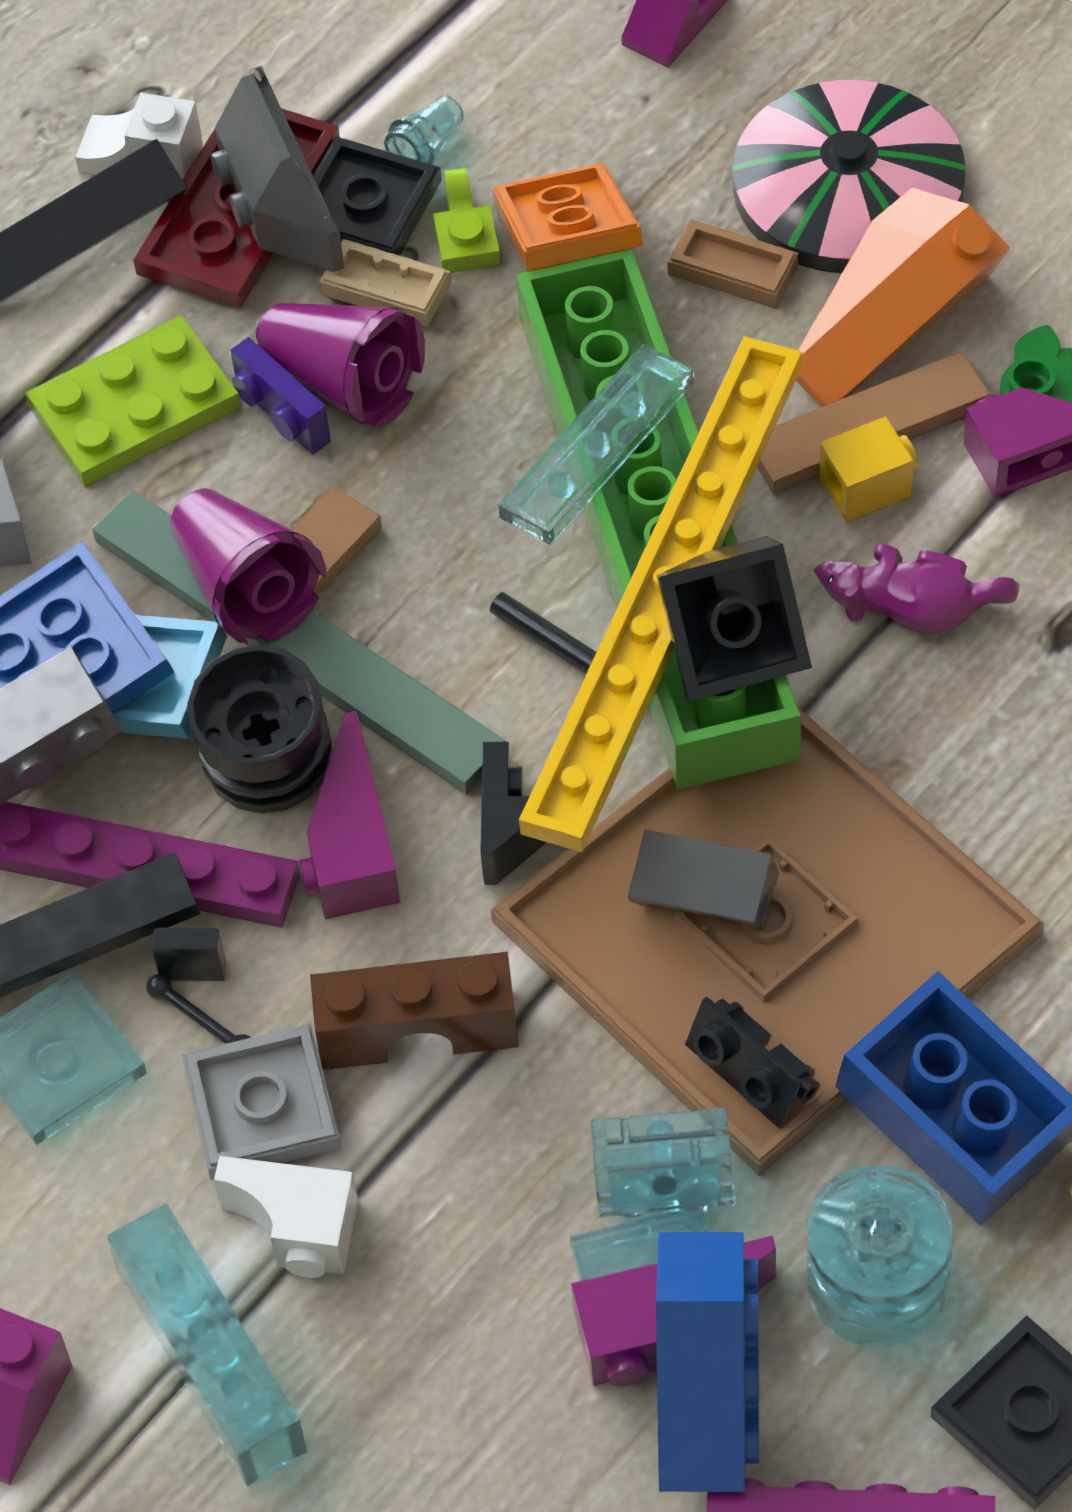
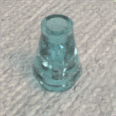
M441 95L434 102L393 121L384 140L385 150L432 165L455 128L463 122L464 112L462 107L454 98L448 95Z

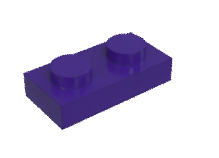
M247 337L230 350L235 374L232 377L234 388L247 405L251 407L258 405L270 416L274 427L282 437L290 442L296 439L312 455L331 442L326 406L251 338Z

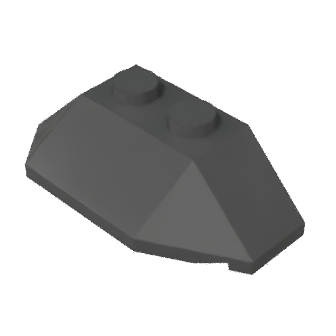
M262 65L252 68L239 81L215 126L219 151L211 153L213 169L220 186L230 185L234 194L229 195L236 222L240 229L250 227L260 249L331 272L345 269L340 231L326 205Z

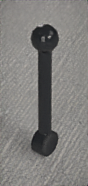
M154 974L148 979L146 990L152 998L167 1000L224 1044L251 1038L246 1034L236 1036L172 989L171 981L167 976Z

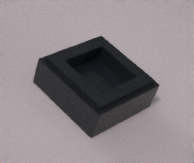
M154 929L152 952L158 974L167 976L170 981H225L226 958L219 929Z

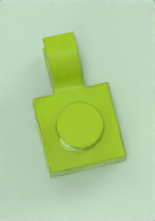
M467 168L443 171L449 211L433 213L442 269L449 270L452 273L501 265L491 205L473 207Z

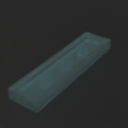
M642 344L498 504L499 518L551 545L694 384L693 369Z

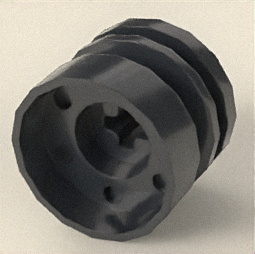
M264 645L232 649L212 660L194 680L187 707L191 732L196 747L199 750L204 774L216 794L238 809L259 813L286 810L311 797L323 782L333 749L318 681L306 663L285 649ZM270 742L268 745L260 746L262 743Z

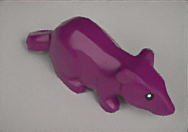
M886 544L876 545L874 557L878 564L874 566L860 567L852 562L829 560L820 563L813 570L828 594L845 608L847 617L851 622L862 620L865 611L887 615L902 626L922 634H940L950 631L962 624L976 610L989 603H1013L1018 597L1020 586L1013 578L1007 577L992 578L972 583L965 578L967 566L964 561L937 552L921 550L915 562H902L903 557L898 549Z

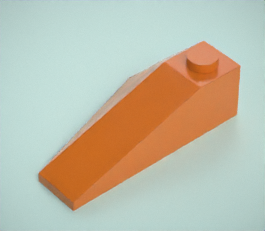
M911 188L872 220L826 303L798 349L802 351V368L796 381L820 407L848 397L988 279L1010 247L969 204Z

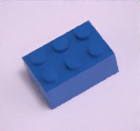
M939 971L935 972L843 1056L835 1087L980 1225L989 1219L1072 1141V1095Z
M659 1232L656 1283L659 1492H745V1464H759L758 1259H744V1232Z

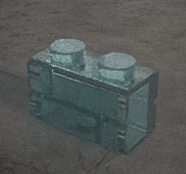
M726 1108L636 1115L629 1118L591 1119L593 1164L599 1218L615 1216L636 1218L644 1214L684 1210L705 1212L712 1208L735 1206Z

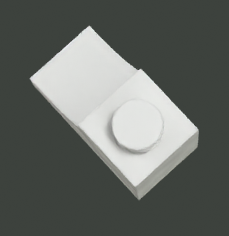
M140 93L135 108L129 112L109 116L92 115L75 157L78 172L96 175L157 138L183 180L203 148L196 102Z
M219 1156L214 1182L221 1209L248 1217L269 1233L277 1267H284L295 1275L307 1278L321 1277L325 1273L344 1275L358 1206L353 1172Z

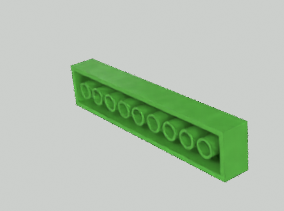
M632 248L516 274L520 323L616 609L698 435L697 427ZM732 524L720 548L738 543ZM673 651L649 707L677 790L801 760V715L786 675L689 702L686 700L675 651Z

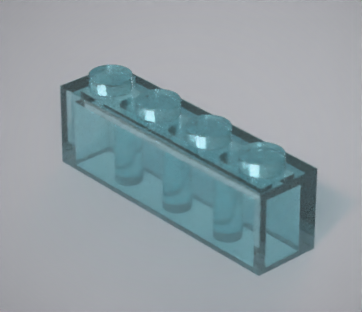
M167 1203L106 1235L117 1272L247 1487L307 1453L300 1419Z

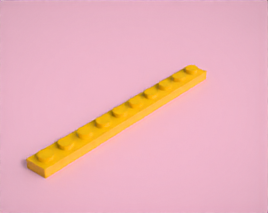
M743 337L519 818L521 835L583 852L674 651L656 575L704 552L721 547L802 368V351Z

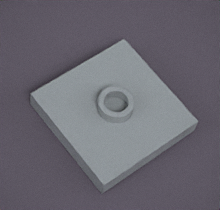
M311 1023L182 1054L211 1180L215 1178L219 1156L283 1163L341 1149L340 1138Z

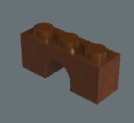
M508 951L310 974L315 1035L323 1070L387 1063V1048L392 1042L401 1037L419 1033L437 1034L447 1038L452 1043L453 1055L519 1047Z

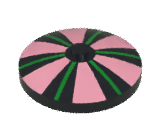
M835 80L812 84L785 94L767 105L748 124L740 137L733 159L734 199L739 214L747 228L759 241L797 252L798 265L818 271L842 273L872 220L911 188L962 202L964 195V154L958 137L950 124L938 111L922 99L904 90L877 82Z

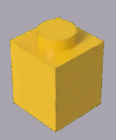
M886 416L820 442L819 479L846 523L912 497L913 470L918 468L917 455L908 437L905 435L899 437Z

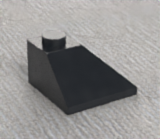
M768 536L759 537L704 552L656 575L687 701H694L812 668L783 543Z

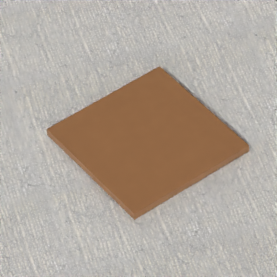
M799 707L798 710L801 715V760L679 790L676 788L669 767L596 825L583 852L566 849L490 910L492 922L758 1176L848 1101L835 1087L844 1054L935 972L939 971L969 998L1040 938L1044 931V923ZM644 830L771 854L779 875L763 929L744 925L743 922L652 904L650 907L630 902L628 893ZM708 997L714 1003L720 999H725L729 1004L738 1002L749 1016L772 1035L769 1043L764 1046L768 1051L782 1044L805 1065H810L815 1070L814 1079L820 1083L817 1093L804 1104L795 1099L784 1127L777 1128L685 1046L703 998Z

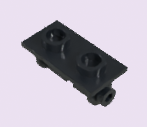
M708 997L703 998L685 1046L777 1128L784 1127L795 1099L804 1104L817 1093L820 1083L814 1079L815 1070L810 1065H805L782 1044L768 1051L764 1046L769 1043L772 1035L749 1016L738 1002L729 1004L725 999H720L714 1003Z

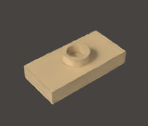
M343 239L341 246L345 269L335 272L325 270L319 281L321 295L356 306L398 308L407 315L415 317L422 326L428 327L451 286L450 271Z

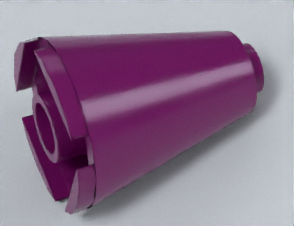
M278 303L260 318L256 328V339L259 347L301 384L362 424L382 427L395 420L409 404L414 392L406 390L412 371L421 374L425 362V338L421 324L415 317L407 315L398 308Z
M203 488L195 490L179 501L171 515L170 529L221 629L237 642L249 644L245 638L261 637L265 642H270L281 638L298 627L311 613L319 599V596L314 592L319 574L324 579L326 576L327 568L322 553L312 541L304 535L212 489Z

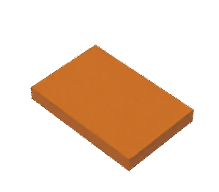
M598 163L498 185L492 188L495 207L527 271L643 246L641 227L605 164Z

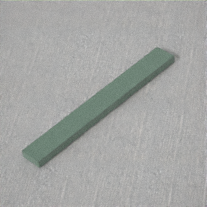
M133 490L92 529L95 542L211 621L216 622L171 532V515ZM311 611L298 627L277 640L265 642L261 637L245 638L249 643L246 644L248 646L264 645L285 649L305 662L318 681L321 696L346 713L357 711L359 721L465 794L482 779L483 742H506V740L314 611Z

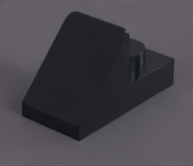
M483 742L480 854L484 885H497L547 843L520 834L519 818L530 796H524L523 767L511 766L509 742Z

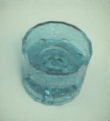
M891 1165L860 1166L835 1177L816 1196L807 1219V1294L820 1321L841 1338L868 1347L898 1345L921 1335L941 1314L949 1291L950 1263L953 1248L950 1211L938 1190L919 1175ZM874 1238H885V1245L873 1244Z

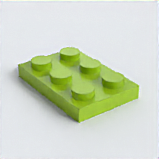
M182 315L25 392L29 408L84 487L241 408L239 393Z

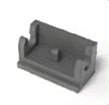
M645 829L628 899L637 905L650 907L652 904L743 922L744 925L763 929L779 872L772 855L769 853Z

